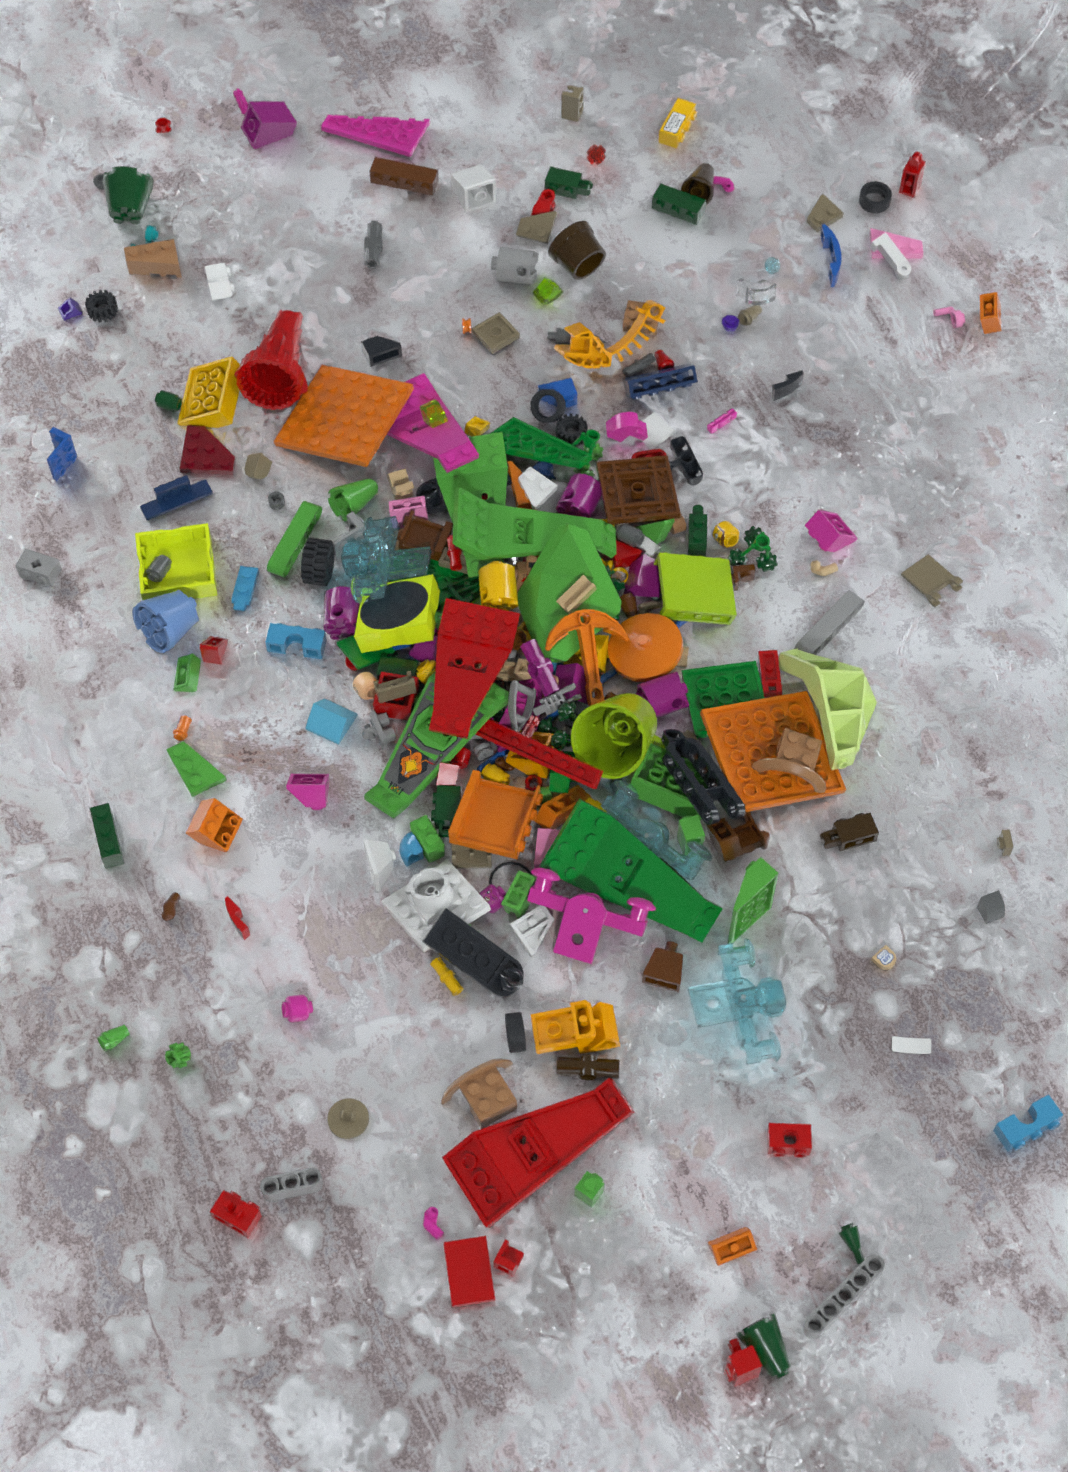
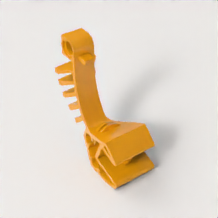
M654 300L646 301L642 308L636 306L635 310L639 314L626 335L609 348H604V344L599 337H595L587 327L578 322L564 328L571 335L570 345L557 344L554 346V349L569 362L583 368L610 367L612 355L621 362L624 360L620 354L621 350L630 356L633 354L627 347L630 342L639 349L642 347L634 339L636 335H639L646 341L650 339L640 330L644 326L654 333L656 329L645 321L647 317L664 323L666 320L661 318L666 307ZM655 306V311L650 313V309Z

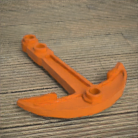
M593 609L574 611L561 618L551 629L545 646V650L550 651L560 639L568 635L569 631H577L586 679L585 689L588 706L604 701L603 687L599 677L594 628H603V632L615 635L625 642L630 640L618 621L604 612ZM581 616L584 618L583 623L580 620Z

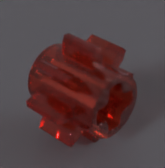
M596 144L592 145L586 152L588 154L586 158L591 165L594 162L599 165L606 158L604 155L606 150L601 144L598 147Z

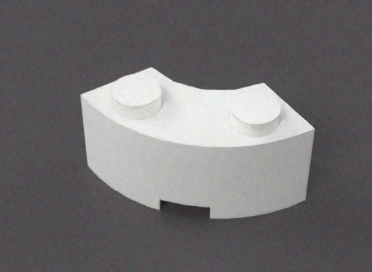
M224 262L205 266L212 300L232 297V293H235L233 282L229 283L228 276H231L229 265L226 266Z

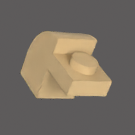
M406 468L386 475L395 500L414 496L412 491L414 485L412 481H409Z

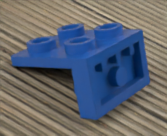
M53 427L49 433L55 450L47 458L53 480L57 481L65 474L68 467L76 461L77 453L71 435Z

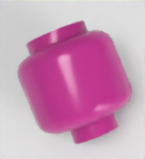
M305 995L288 996L285 1002H282L283 1018H287L289 1022L306 1021L309 1018V1014L313 1013L312 1001H308Z

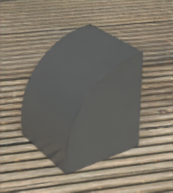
M999 890L980 898L977 908L986 924L1005 916V905Z

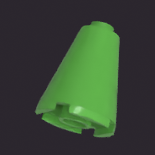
M368 478L334 487L328 491V494L330 493V498H328L329 505L337 517L341 516L344 518L342 519L343 521H347V514L353 511L356 515L378 493V485L374 480Z

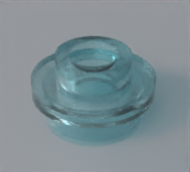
M769 257L765 262V269L769 274H775L780 269V262L775 257Z

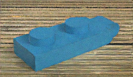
M240 566L231 603L234 604L233 610L245 611L246 606L251 605L259 574L258 568Z

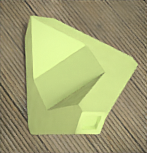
M798 648L780 652V670L804 681L819 710L830 769H844L847 766L853 765L877 704L863 670L859 667L798 650Z

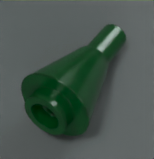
M850 1223L841 1227L842 1232L838 1234L850 1251L853 1252L857 1264H861L865 1258L860 1249L859 1228Z

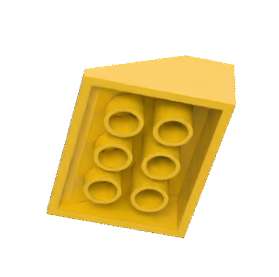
M233 356L190 368L177 422L179 426L190 425L220 428L233 423L240 391L236 384L237 379L234 376L240 364Z

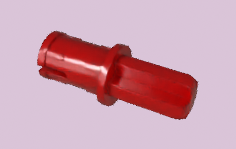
M453 535L447 537V555L450 558L451 570L458 571L462 569L460 558L462 552L459 547L452 544Z

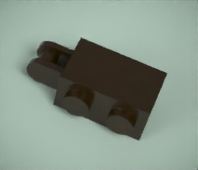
M871 812L866 814L859 813L849 819L841 818L833 823L832 830L821 833L820 838L824 841L823 846L825 849L838 846L841 852L876 842L879 831Z

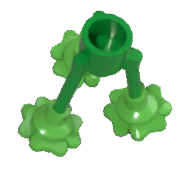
M590 429L586 433L582 432L580 437L571 444L576 446L583 440V449L592 454V460L598 461V458L603 457V448L598 443L600 434L596 430ZM589 463L581 469L576 468L573 470L575 474L595 476L593 470L589 469Z

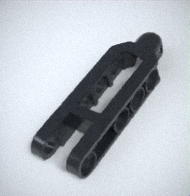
M676 729L664 730L661 741L666 748V752L662 762L706 825L719 823L721 817H719L718 810L713 803L717 800L731 819L744 817L745 805L701 742L693 738H686L681 731ZM681 757L689 759L708 786L707 789L699 784L694 776V772L690 771L685 764V759Z

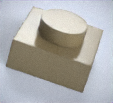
M1010 829L1002 830L999 838H997V847L1001 849L1002 856H1010L1014 847Z

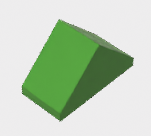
M667 519L642 524L635 528L641 530L646 537L656 544H660L665 541L675 521L674 519Z

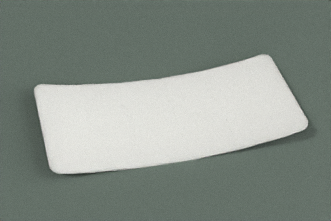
M892 1036V1051L911 1054H931V1038Z

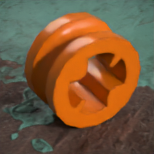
M462 318L463 334L466 332L471 334V318H468V320Z

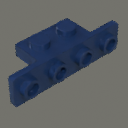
M185 475L153 488L156 499L140 505V509L148 521L210 496L213 492L206 479L191 485L188 476Z

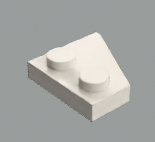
M531 467L518 477V482L524 490L526 498L532 504L533 510H537L558 490V485Z
M539 905L510 924V928L530 957H533L553 924L554 918L545 906Z

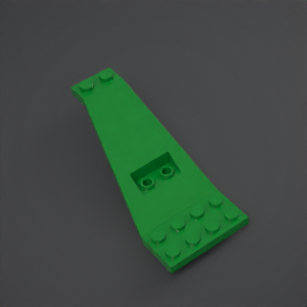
M581 799L577 801L539 865L540 868H547L556 872L561 880L589 893H595L601 898L630 911L632 906L626 902L629 898L639 897L647 899L656 907L655 911L648 912L647 918L681 932L703 943L723 910L721 906L700 895L612 815ZM630 859V862L625 864V861ZM620 876V879L615 881V878Z

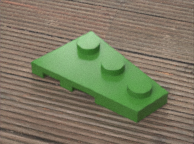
M184 741L166 749L191 797L227 781L226 776Z

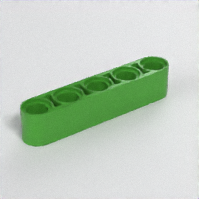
M307 501L302 502L267 564V572L284 578L288 575L322 514L321 506Z

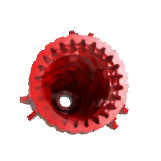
M280 309L267 335L264 334L261 344L257 346L256 350H252L244 356L234 374L241 394L258 407L281 410L292 406L297 400H300L302 394L307 393V381L301 366L298 364L301 356L299 353L301 345L298 344L303 331L301 329L303 320L301 312L282 311Z

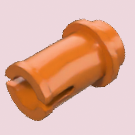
M184 715L180 717L177 728L173 730V737L176 740L184 741L188 737L187 731L192 722L190 717Z

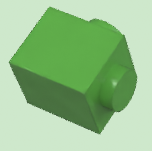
M587 1171L575 1187V1196L592 1208L604 1192L605 1183L598 1174H591Z

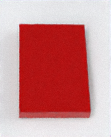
M486 1236L443 1242L452 1308L494 1302L495 1294Z

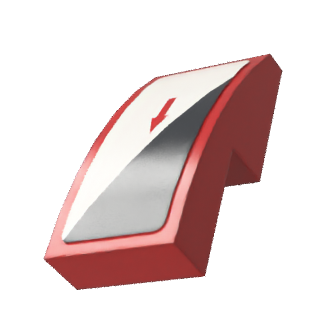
M227 896L225 898V905L231 923L238 934L245 940L250 936L248 926L241 920L243 918L241 908Z

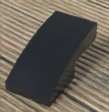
M803 370L787 374L784 382L772 385L771 397L773 401L791 394L800 387L803 381Z

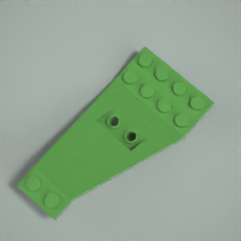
M502 432L468 437L477 450L479 458L446 473L439 460L433 457L436 479L452 523L454 519V495L458 487L469 491L482 499V494H487L488 499L485 500L487 503L506 506L508 466ZM462 549L466 559L468 578L479 577L478 571L480 568L490 562L501 561L504 563L503 558L481 560Z
M460 487L455 490L452 544L481 560L540 555L555 528L564 526L566 523H575L577 527L587 530L596 549L613 558L616 555V528L600 519L490 504Z

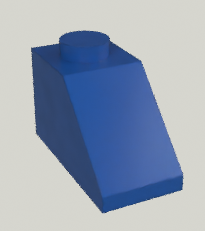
M572 378L538 385V391L542 389L558 391L564 397L566 407L577 405V391ZM550 395L540 399L557 407L556 399Z

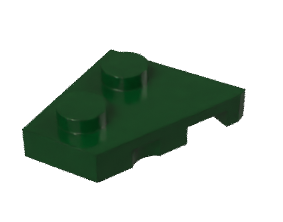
M479 577L460 579L448 584L447 590L455 600L471 603L480 595Z

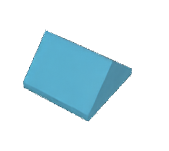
M324 698L313 703L305 728L339 745L358 714Z

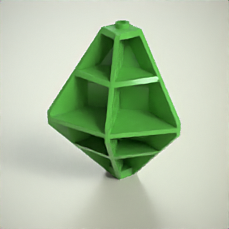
M566 523L564 526L555 528L518 592V607L531 639L537 641L544 657L549 658L553 663L567 661L580 649L576 630L569 631L568 635L560 639L550 651H546L545 646L551 629L561 618L568 615L556 601L582 575L591 583H594L597 590L575 611L593 609L604 612L614 618L620 613L621 599L588 531L577 527L575 523ZM581 616L580 620L583 623L584 618ZM594 628V633H595V635H596L602 628Z

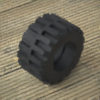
M309 538L306 541L301 560V578L303 583L320 586L328 585L332 577L335 559L332 540Z

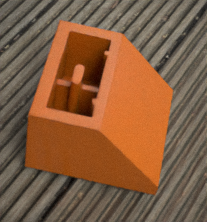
M215 798L202 800L186 834L202 845L228 852L243 818Z

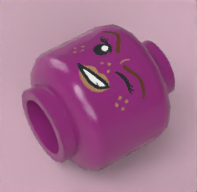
M490 884L479 892L490 905L491 910L489 912L491 914H495L504 907L501 903L506 892L500 885L496 888L495 885Z

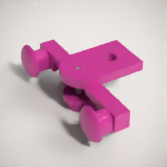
M535 868L531 871L537 878L535 885L530 888L527 901L564 912L553 952L582 962L593 963L603 925L642 937L648 920H646L648 912L656 910L652 902L639 897L629 898L626 902L632 906L630 915L626 913L621 915L606 910L603 900L595 893L579 894L572 898L560 896L551 890L553 881L560 880L556 872L547 868ZM576 933L583 936V943L578 944L574 942L573 935Z

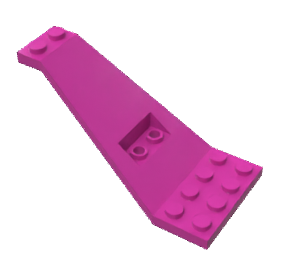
M425 373L405 381L406 383L413 384L414 390L387 435L437 458L446 473L478 459L479 454L443 403Z

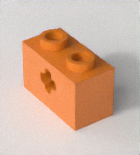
M997 292L980 295V321L984 334L1001 331V305Z

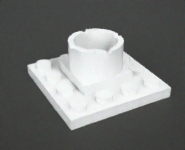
M448 859L434 868H427L418 874L416 873L411 878L409 884L381 900L387 911L423 952L429 950L430 947L425 945L422 940L445 908L467 924H470L491 910L490 905Z

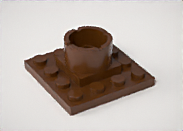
M668 455L596 462L608 524L680 518L681 513Z

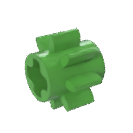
M183 1042L169 1045L170 1050L165 1051L166 1062L173 1069L187 1066L186 1061L191 1060L190 1049Z

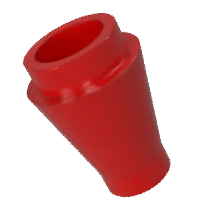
M657 350L654 353L658 370L674 367V361L663 350Z

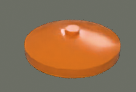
M655 613L639 614L626 619L620 625L630 640L625 642L615 635H611L608 643V655L613 668L622 677L636 682H646L667 675L679 663L683 653V639L677 625L669 618Z

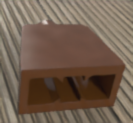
M667 941L665 949L655 948L643 972L642 983L676 992L680 991L683 954L676 952L678 948L677 943Z

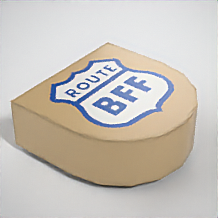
M885 945L872 957L871 961L882 970H890L896 963V955Z

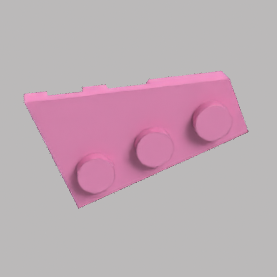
M870 228V242L872 243V241L885 232ZM886 232L905 258H923L922 241ZM871 250L872 258H884L878 250L875 252Z

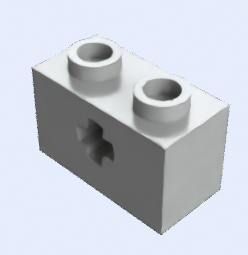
M29 549L24 550L15 565L21 578L25 580L30 579L41 585L53 586L62 570L58 559Z

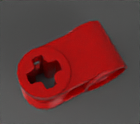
M546 189L541 192L532 209L531 216L554 211L556 204L554 201L555 192L553 190Z

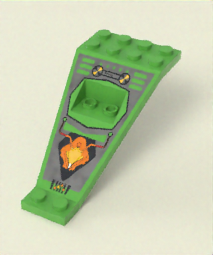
M456 661V662H455V663L458 664V665L462 664V663L459 662V661ZM435 673L429 676L377 785L365 793L364 800L393 819L408 808L438 775L439 763H449L487 720L508 704V691L493 683L472 719L469 736L466 739L429 731L434 704Z

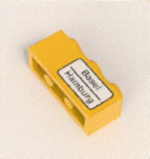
M680 98L676 100L659 130V143L677 148L679 143L683 142L686 131L690 130L692 120L695 121L696 103Z

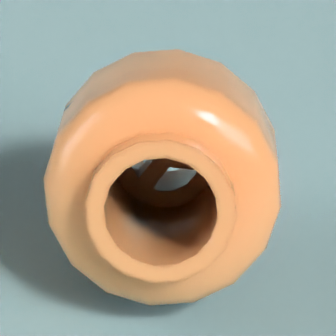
M362 672L355 677L352 683L353 689L360 698L364 700L373 699L376 694L374 681L378 680L372 673Z

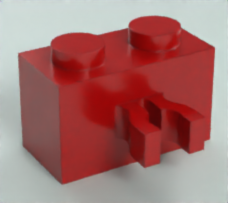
M223 1190L209 1211L212 1218L249 1238L262 1217L259 1206L251 1201L246 1203L234 1191L229 1193Z
M737 1338L729 1340L728 1347L732 1354L728 1355L725 1364L726 1369H724L728 1382L732 1381L734 1387L759 1377L762 1364L753 1345L742 1350Z

